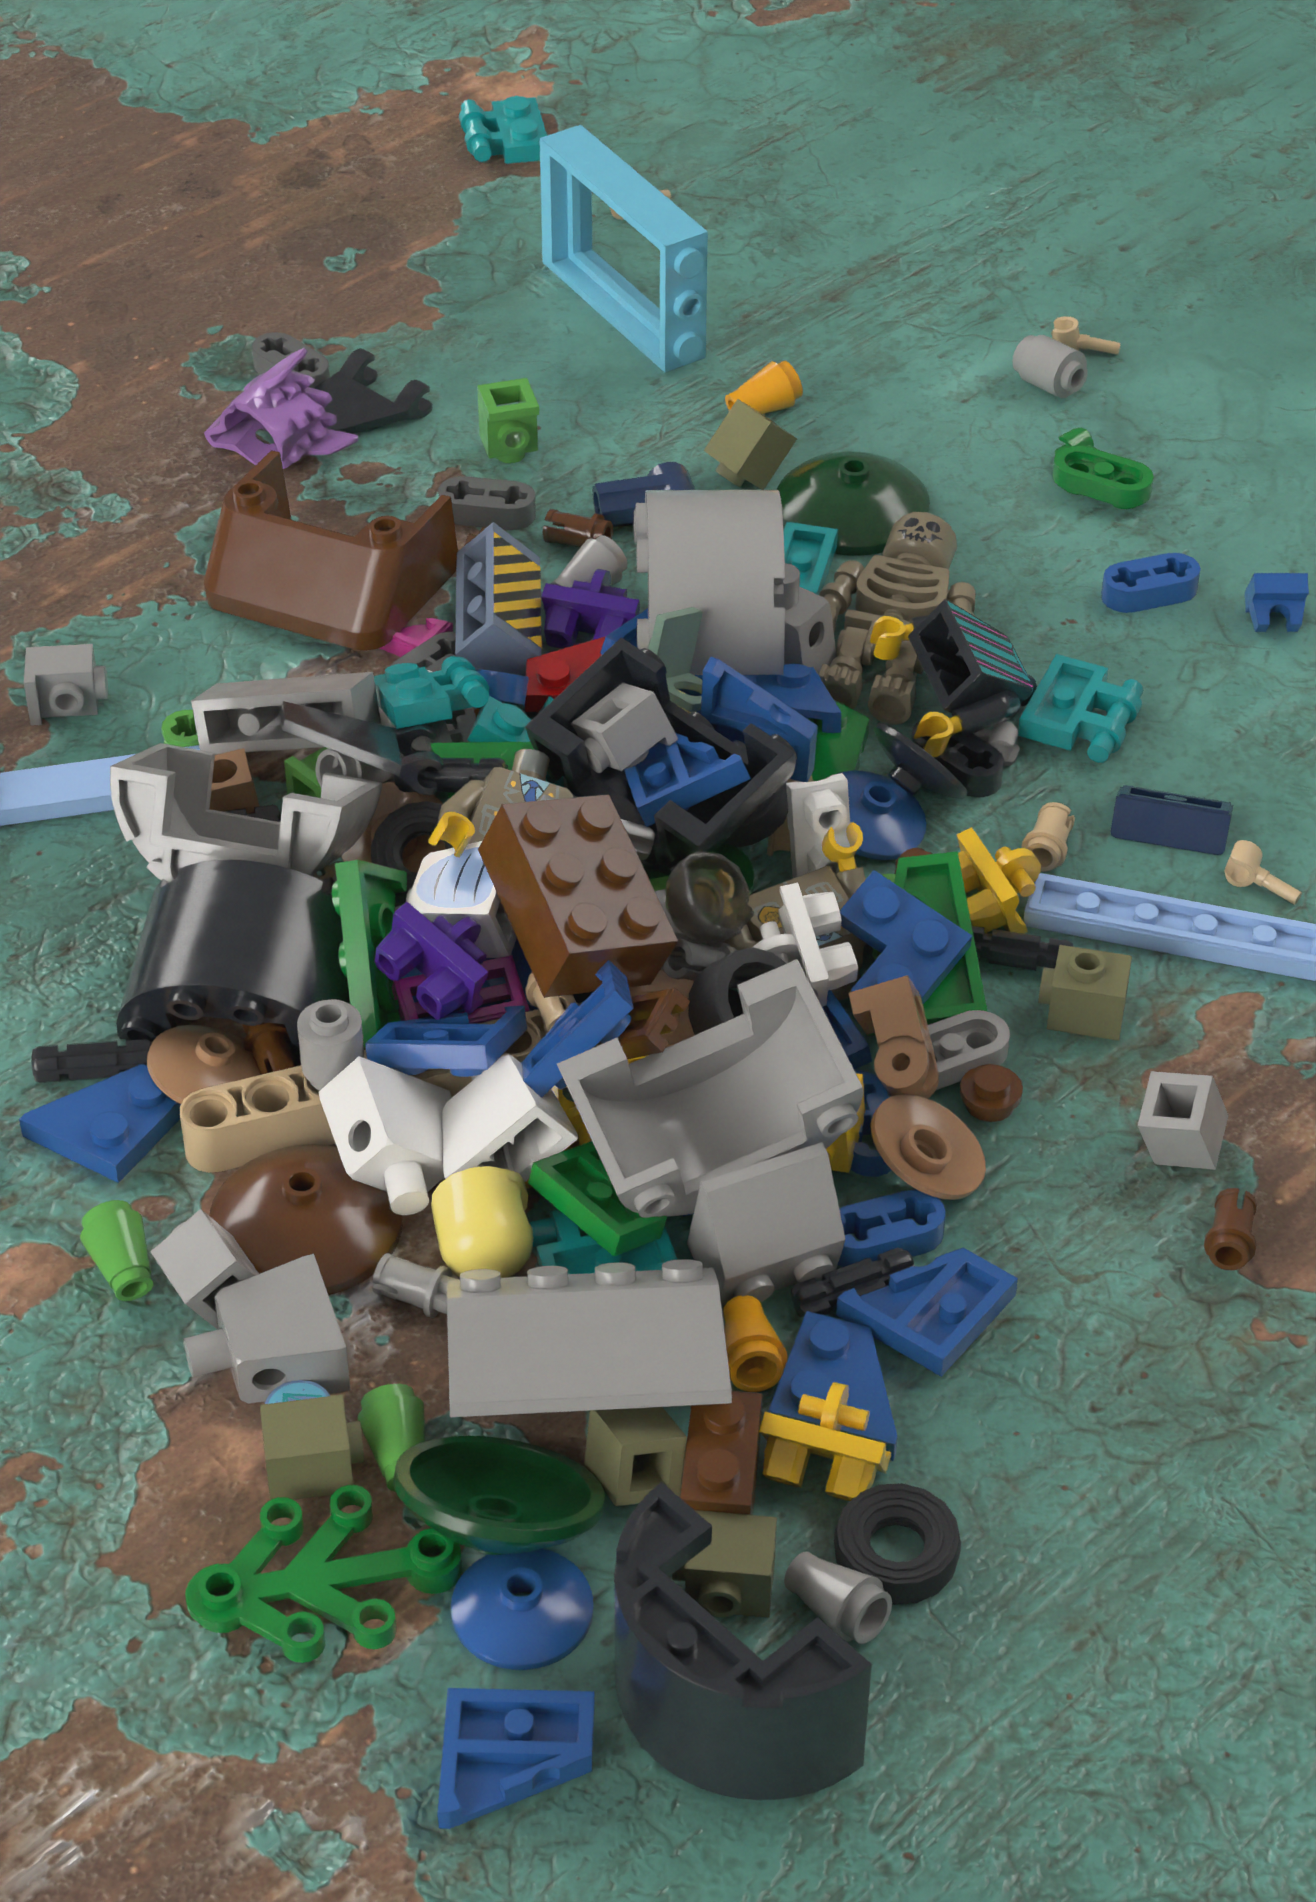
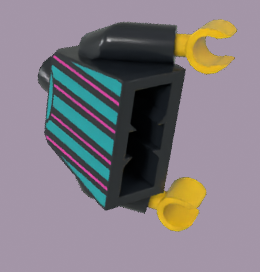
M946 599L929 615L910 618V624L904 625L902 621L895 617L883 616L873 626L870 643L876 644L874 649L875 657L882 660H893L898 657L902 642L910 640L943 710L952 713V717L949 718L940 712H928L923 716L917 727L914 739L930 736L931 738L927 741L924 750L932 757L942 755L951 735L959 733L960 736L964 737L1010 720L1017 714L1020 707L1026 706L1037 688L1036 680L1027 674L1010 639L1004 633Z

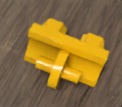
M972 827L957 834L961 852H958L965 893L976 888L980 891L967 898L971 925L984 927L985 933L1001 926L1006 931L1027 933L1026 924L1016 911L1020 902L1017 893H1020L1023 897H1028L1036 890L1034 882L1041 872V864L1035 854L1026 848L1011 850L1009 847H1002L995 853L997 860L995 862Z
M833 1382L826 1400L803 1394L801 1397L798 1414L821 1420L820 1426L764 1412L759 1430L767 1440L763 1475L767 1479L794 1487H801L810 1453L834 1460L825 1492L827 1495L849 1502L854 1497H857L860 1492L872 1487L877 1471L887 1472L891 1452L886 1451L885 1443L840 1432L841 1426L865 1431L870 1412L847 1406L849 1386L838 1382Z

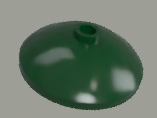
M843 451L811 458L785 475L777 487L781 497L783 528L786 522L838 529L835 554L856 556L883 553L896 521L903 515L912 512L929 513V494L921 480L900 463L872 453Z
M489 1436L443 1437L412 1446L397 1460L393 1479L397 1495L409 1511L420 1521L456 1543L489 1555L528 1553L572 1541L591 1529L600 1520L605 1499L604 1489L599 1480L576 1461L544 1447L517 1440Z

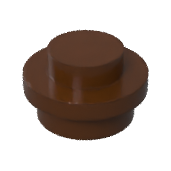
M985 1064L972 1068L961 1079V1099L968 1112L973 1117L982 1121L997 1122L1008 1118L1014 1109L1018 1107L1022 1099L1023 1085L1020 1078L1012 1070L1000 1065Z

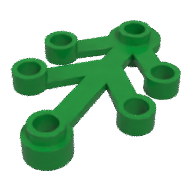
M345 1485L338 1488L330 1498L331 1516L289 1565L283 1570L261 1573L281 1546L295 1543L304 1531L300 1505L291 1498L278 1497L268 1501L260 1511V1530L231 1563L207 1566L192 1577L187 1585L185 1594L187 1609L191 1617L206 1630L215 1633H228L245 1626L281 1646L283 1653L288 1659L298 1663L310 1662L318 1658L325 1648L324 1626L321 1619L310 1612H297L287 1617L266 1604L268 1602L291 1599L353 1633L356 1642L362 1647L380 1649L389 1645L396 1636V1617L393 1607L382 1599H368L360 1603L338 1591V1589L407 1577L408 1582L420 1592L427 1594L443 1593L453 1588L462 1575L461 1548L459 1543L448 1539L433 1528H428L417 1533L407 1547L332 1560L354 1533L365 1530L373 1520L370 1493L358 1485ZM349 1505H356L361 1507V1509L355 1513H345L341 1511L344 1507H347ZM279 1518H289L292 1520L289 1524L283 1526L272 1524L274 1520ZM431 1553H439V1554H441V1555H439V1556H437V1557H427V1556H424V1555L431 1554ZM218 1592H230L224 1596L213 1595ZM372 1619H379L385 1622L383 1626L376 1629L363 1626L364 1623ZM298 1633L314 1635L313 1638L305 1642L292 1640V1637Z

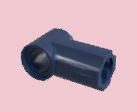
M665 462L655 466L644 477L595 483V486H592L595 513L602 514L604 520L611 521L614 528L634 525L635 504L645 503L646 490L696 489L684 465L677 462Z

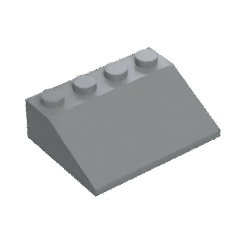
M680 1259L663 1263L662 1270L635 1271V1266L629 1263H606L596 1266L595 1273L568 1274V1269L565 1267L541 1266L528 1270V1276L501 1278V1273L497 1270L475 1269L461 1273L460 1280H447L450 1417L732 1403L720 1291L714 1267L703 1268L700 1261Z

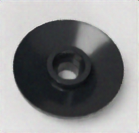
M881 722L877 723L874 731L884 752L895 765L888 774L895 783L914 796L921 787L950 798L963 799L968 792L962 783L929 753L892 727Z

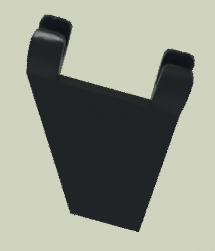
M359 348L350 354L337 373L313 389L327 392L332 398V401L324 410L336 415L337 422L332 426L326 427V429L355 434L408 418L427 416L433 407L432 403L422 398V396L429 393L430 386L414 379L405 385L394 402L366 387L374 383L378 377L376 370L367 366L370 362H374L375 355Z
M283 701L280 710L283 731L395 774L419 794L432 795L437 791V784L434 781H424L417 775L422 768L427 766L442 770L444 764L441 757L436 753L416 750L411 746L414 739L420 736H426L435 740L437 733L432 725L426 723L396 729Z

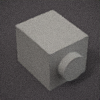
M1151 1071L1138 1128L1154 1164L1216 1170L1228 1113L1213 1076Z
M202 1209L197 1211L186 1222L178 1225L166 1239L150 1251L183 1302L217 1330L219 1326L214 1296L222 1288L259 1274L235 1238Z

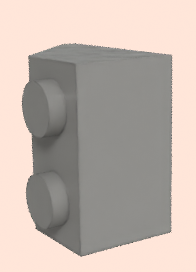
M823 1142L701 1181L687 1246L693 1259L702 1262L703 1268L714 1267L719 1284L721 1308H724L726 1303L732 1298L741 1295L753 1296L762 1302L769 1298L775 1290L811 1278H815L816 1281H822L823 1274L836 1270L846 1239L829 1156Z

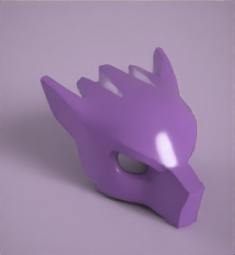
M305 348L292 353L267 372L252 379L246 385L244 391L226 407L222 415L204 432L207 441L212 447L236 451L254 465L259 463L271 450L280 452L283 469H286L306 455H330L356 443L359 439L355 434L326 429V427L332 426L337 422L336 415L324 410L332 401L330 394L308 387L315 379L292 371L305 358L308 352ZM258 429L268 431L273 437L274 443H263L257 439L255 433Z

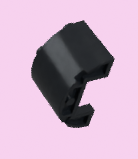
M621 637L531 720L525 728L534 750L540 751L549 757L550 762L547 773L553 781H558L564 776L568 789L576 797L609 795L620 819L643 826L646 825L636 807L625 771L607 767L601 773L592 770L589 766L584 740L578 737L571 724L619 685L626 683L654 692L674 732L688 737L690 742H703L714 746L718 757L726 760L733 754L740 755L751 779L689 807L687 811L670 800L654 815L655 823L648 826L655 833L654 844L648 858L640 860L641 863L667 875L676 876L682 869L689 875L789 780L795 770L797 755L793 747L783 737L777 734L768 735L752 723L743 730L745 744L739 740L732 742L715 731L711 723L697 712L688 713L670 700L666 680L667 670L662 660L651 650L646 648L640 650Z
M213 860L190 864L179 868L177 878L173 881L168 882L162 879L153 892L118 1013L116 1025L119 1039L147 1038L153 1042L164 1031L178 1027L173 1015L187 1020H197L202 1017L232 1019L237 1023L248 1026L260 1025L263 1022L285 1024L295 1055L300 1057L297 1021L301 1012L309 1005L322 1000H340L350 1003L348 979L341 970L338 954L339 946L343 942L341 917L335 910L332 897L321 892L323 881L293 869L246 860Z
M660 1482L642 1499L628 1518L616 1549L614 1572L615 1686L621 1711L631 1732L650 1756L669 1772L694 1786L723 1796L748 1800L794 1798L820 1791L849 1777L864 1765L872 1664L818 1617L764 1661L760 1659L671 1580V1575L712 1544V1525L663 1482Z

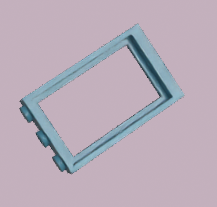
M582 125L541 137L542 263L664 373L706 358L708 231ZM592 192L660 250V309L592 250Z

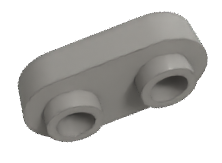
M981 1010L967 1011L928 1025L939 1072V1083L936 1090L960 1082L964 1074L972 1068L985 1064L1001 1065L1007 1058L1010 1039L1009 1027L1002 1018L991 1012Z

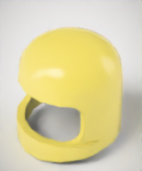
M492 1166L473 1167L452 1174L442 1181L433 1192L431 1208L439 1250L444 1262L454 1275L460 1277V1274L465 1271L492 1269L499 1271L501 1278L511 1277L519 1272L530 1258L533 1246V1229L524 1212L527 1208L528 1192L526 1183L519 1173Z

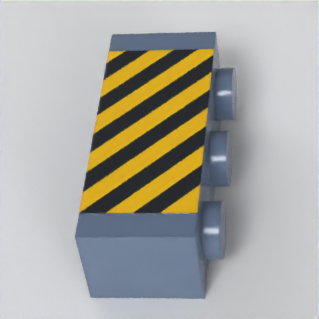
M493 522L457 552L455 655L467 659L476 670L483 669L526 676L527 659L540 656L542 649L540 557Z

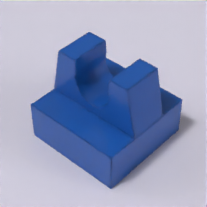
M1308 573L1253 574L1245 590V611L1250 612L1255 632H1266L1270 625L1269 614L1271 612H1279L1284 615L1287 632L1299 631L1302 625L1305 601L1309 594Z

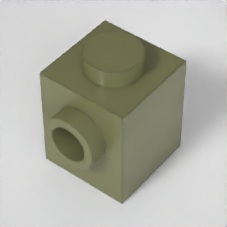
M737 399L703 451L720 462L715 471L736 486L741 488L745 480L764 490L797 438L762 413Z
M1060 945L1055 969L1044 967L1040 984L1038 1003L1049 1005L1047 1029L1119 1041L1132 956Z
M343 1395L260 1405L270 1500L278 1497H287L295 1500L332 1495L342 1486L353 1485L351 1464L365 1462L360 1421L346 1422Z
M663 1407L590 1410L584 1465L599 1480L604 1492L615 1506L640 1503L660 1482H663L680 1497L687 1436Z
M695 1510L712 1525V1544L674 1572L672 1580L685 1581V1592L712 1616L746 1615L770 1618L777 1517Z

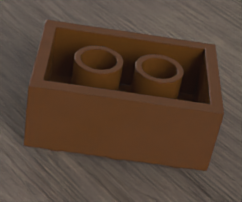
M598 795L501 805L478 851L543 997L594 992L603 983L595 974L608 960L627 977L629 987L651 985L677 944L678 939L610 796Z

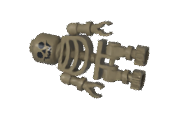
M912 512L903 515L894 523L882 556L874 555L865 568L858 561H845L835 572L834 582L827 583L819 593V596L825 598L831 606L834 632L838 615L843 614L847 610L844 630H841L837 642V657L832 661L831 666L822 664L819 677L832 698L851 709L856 707L863 688L862 667L864 665L872 666L875 659L874 649L876 644L870 643L873 626L880 617L892 616L902 621L904 625L910 624V618L929 615L944 599L974 615L976 592L971 584L957 582L948 590L949 568L957 549V540L951 526L939 516L928 512ZM856 593V610L848 609L852 602L851 594ZM910 640L902 642L897 658L886 660L887 671L884 677L876 675L871 688L868 708L871 714L883 723L897 725L906 722L911 715L916 700L917 674H922L924 669Z

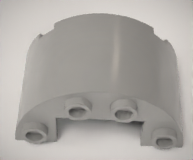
M646 490L645 503H636L634 510V543H637V573H648V619H637V648L640 650L643 648L648 649L658 614L695 607L701 610L703 614L691 664V674L703 675V669L710 657L720 659L742 675H783L785 647L783 581L785 579L783 515L779 490Z
M159 743L110 766L111 798L120 829L126 841L132 840L138 851L149 863L146 868L158 879H164L168 882L177 878L179 868L213 860L262 862L293 869L312 876L340 858L362 836L376 811L383 783L326 772L323 774L321 797L289 793L283 797L281 822L209 809L215 759L214 752Z
M798 959L738 985L743 1015L669 1046L662 1053L652 1054L629 1064L618 1038H615L557 1064L616 1194L626 1208L639 1213L641 1217L692 1214L695 1210L701 1181L823 1142L825 1148H828L842 1133L851 1129L858 1122L857 1112L862 1102L863 1087Z

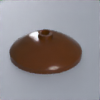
M314 1144L280 1148L247 1162L231 1174L220 1187L213 1199L209 1213L212 1219L235 1238L259 1274L303 1256L314 1254L328 1296L350 1289L374 1275L382 1256L386 1253L393 1254L403 1226V1216L391 1210L387 1191L353 1180L345 1171L337 1147Z

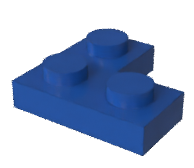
M875 870L871 872L840 910L841 926L881 953L851 989V992L908 975L921 995L922 1004H924L971 947V934Z

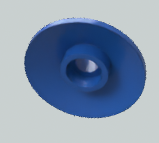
M858 770L841 772L848 780L850 822L856 823L863 833L862 845L855 854L876 860H894L906 850L919 847L926 832V818L922 807L912 794L892 779L877 773Z
M541 1549L519 1554H487L474 1562L458 1580L451 1599V1618L454 1630L461 1643L480 1660L504 1669L531 1670L558 1662L580 1645L591 1626L593 1596L589 1583L580 1569L570 1560L553 1551ZM518 1592L531 1593L524 1597H518L513 1595L514 1593Z

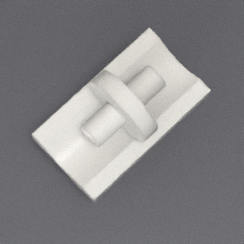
M841 773L831 775L819 781L786 783L788 803L787 824L790 832L793 878L828 865L834 873H838V863L832 862L825 857L822 851V841L827 831L832 827L836 842L842 847H850L846 836V828L850 824L847 778Z
M798 882L780 886V894L784 905L778 910V915L784 934H780L777 922L764 923L760 926L763 940L753 947L772 952L786 963L798 959L821 1006H825L828 990L856 981L858 972L857 961L849 942L821 949L818 946L816 936L841 930L842 920L834 892H824L802 896Z

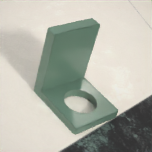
M695 607L658 614L648 645V649L654 652L666 667V680L670 700L689 712L701 710L702 696L687 695L677 689H689L702 694V679L690 673L703 614L701 610Z

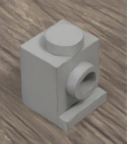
M93 644L26 647L24 688L30 725H42V718L98 715V699H108V679L106 666H96Z
M626 683L619 685L571 723L578 737L584 740L590 768L597 773H601L607 767L620 771L633 767L647 757L649 749L659 742L671 746L678 740L654 692Z

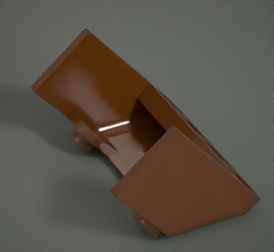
M271 450L224 497L204 578L207 602L211 608L217 611L351 649L368 651L381 648L393 639V635L396 632H400L456 572L458 546L451 497L441 495L415 523L400 520L394 516H380L362 528L355 537L291 520L281 454Z

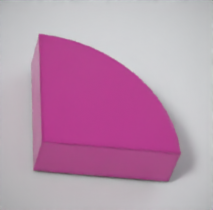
M426 618L425 625L403 627L400 632H396L393 635V639L380 649L402 657L435 635L453 632V623L435 618Z

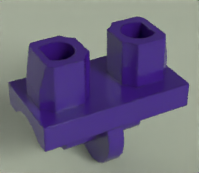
M596 569L591 583L575 580L572 588L545 583L541 595L545 612L544 633L546 643L550 647L564 649L574 646L579 631L594 634L593 640L605 637L640 614V601L638 599L627 598V589L611 587V573L609 570Z
M405 902L394 911L391 932L376 948L374 962L376 967L392 981H399L414 968H417L424 974L427 979L418 985L416 998L421 1007L436 1020H440L459 1007L470 1015L483 1004L484 998L480 995V990L487 979L488 971L481 964L487 955L474 944L481 932V925L473 918L466 917L453 926L442 915L435 918L433 922H430L409 902Z

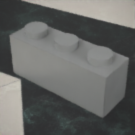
M373 672L216 683L191 701L200 750L214 752L215 754H222L242 748L245 749V752L324 747L282 730L280 710L283 701L381 724Z

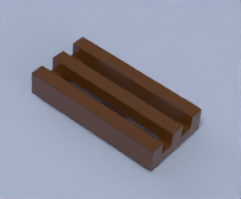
M676 988L631 997L633 1009L628 1013L632 1017L631 1022L621 1035L617 1037L627 1059L662 1053L665 1050L668 1041L660 1034L675 1031L679 1021L672 1014L684 1012L690 1003ZM600 1041L594 1047H597L603 1043Z

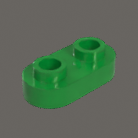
M1079 445L1065 447L1056 453L1052 475L1054 482L1066 492L1103 501L1119 509H1133L1146 503L1151 497L1154 477L1151 469L1140 462Z

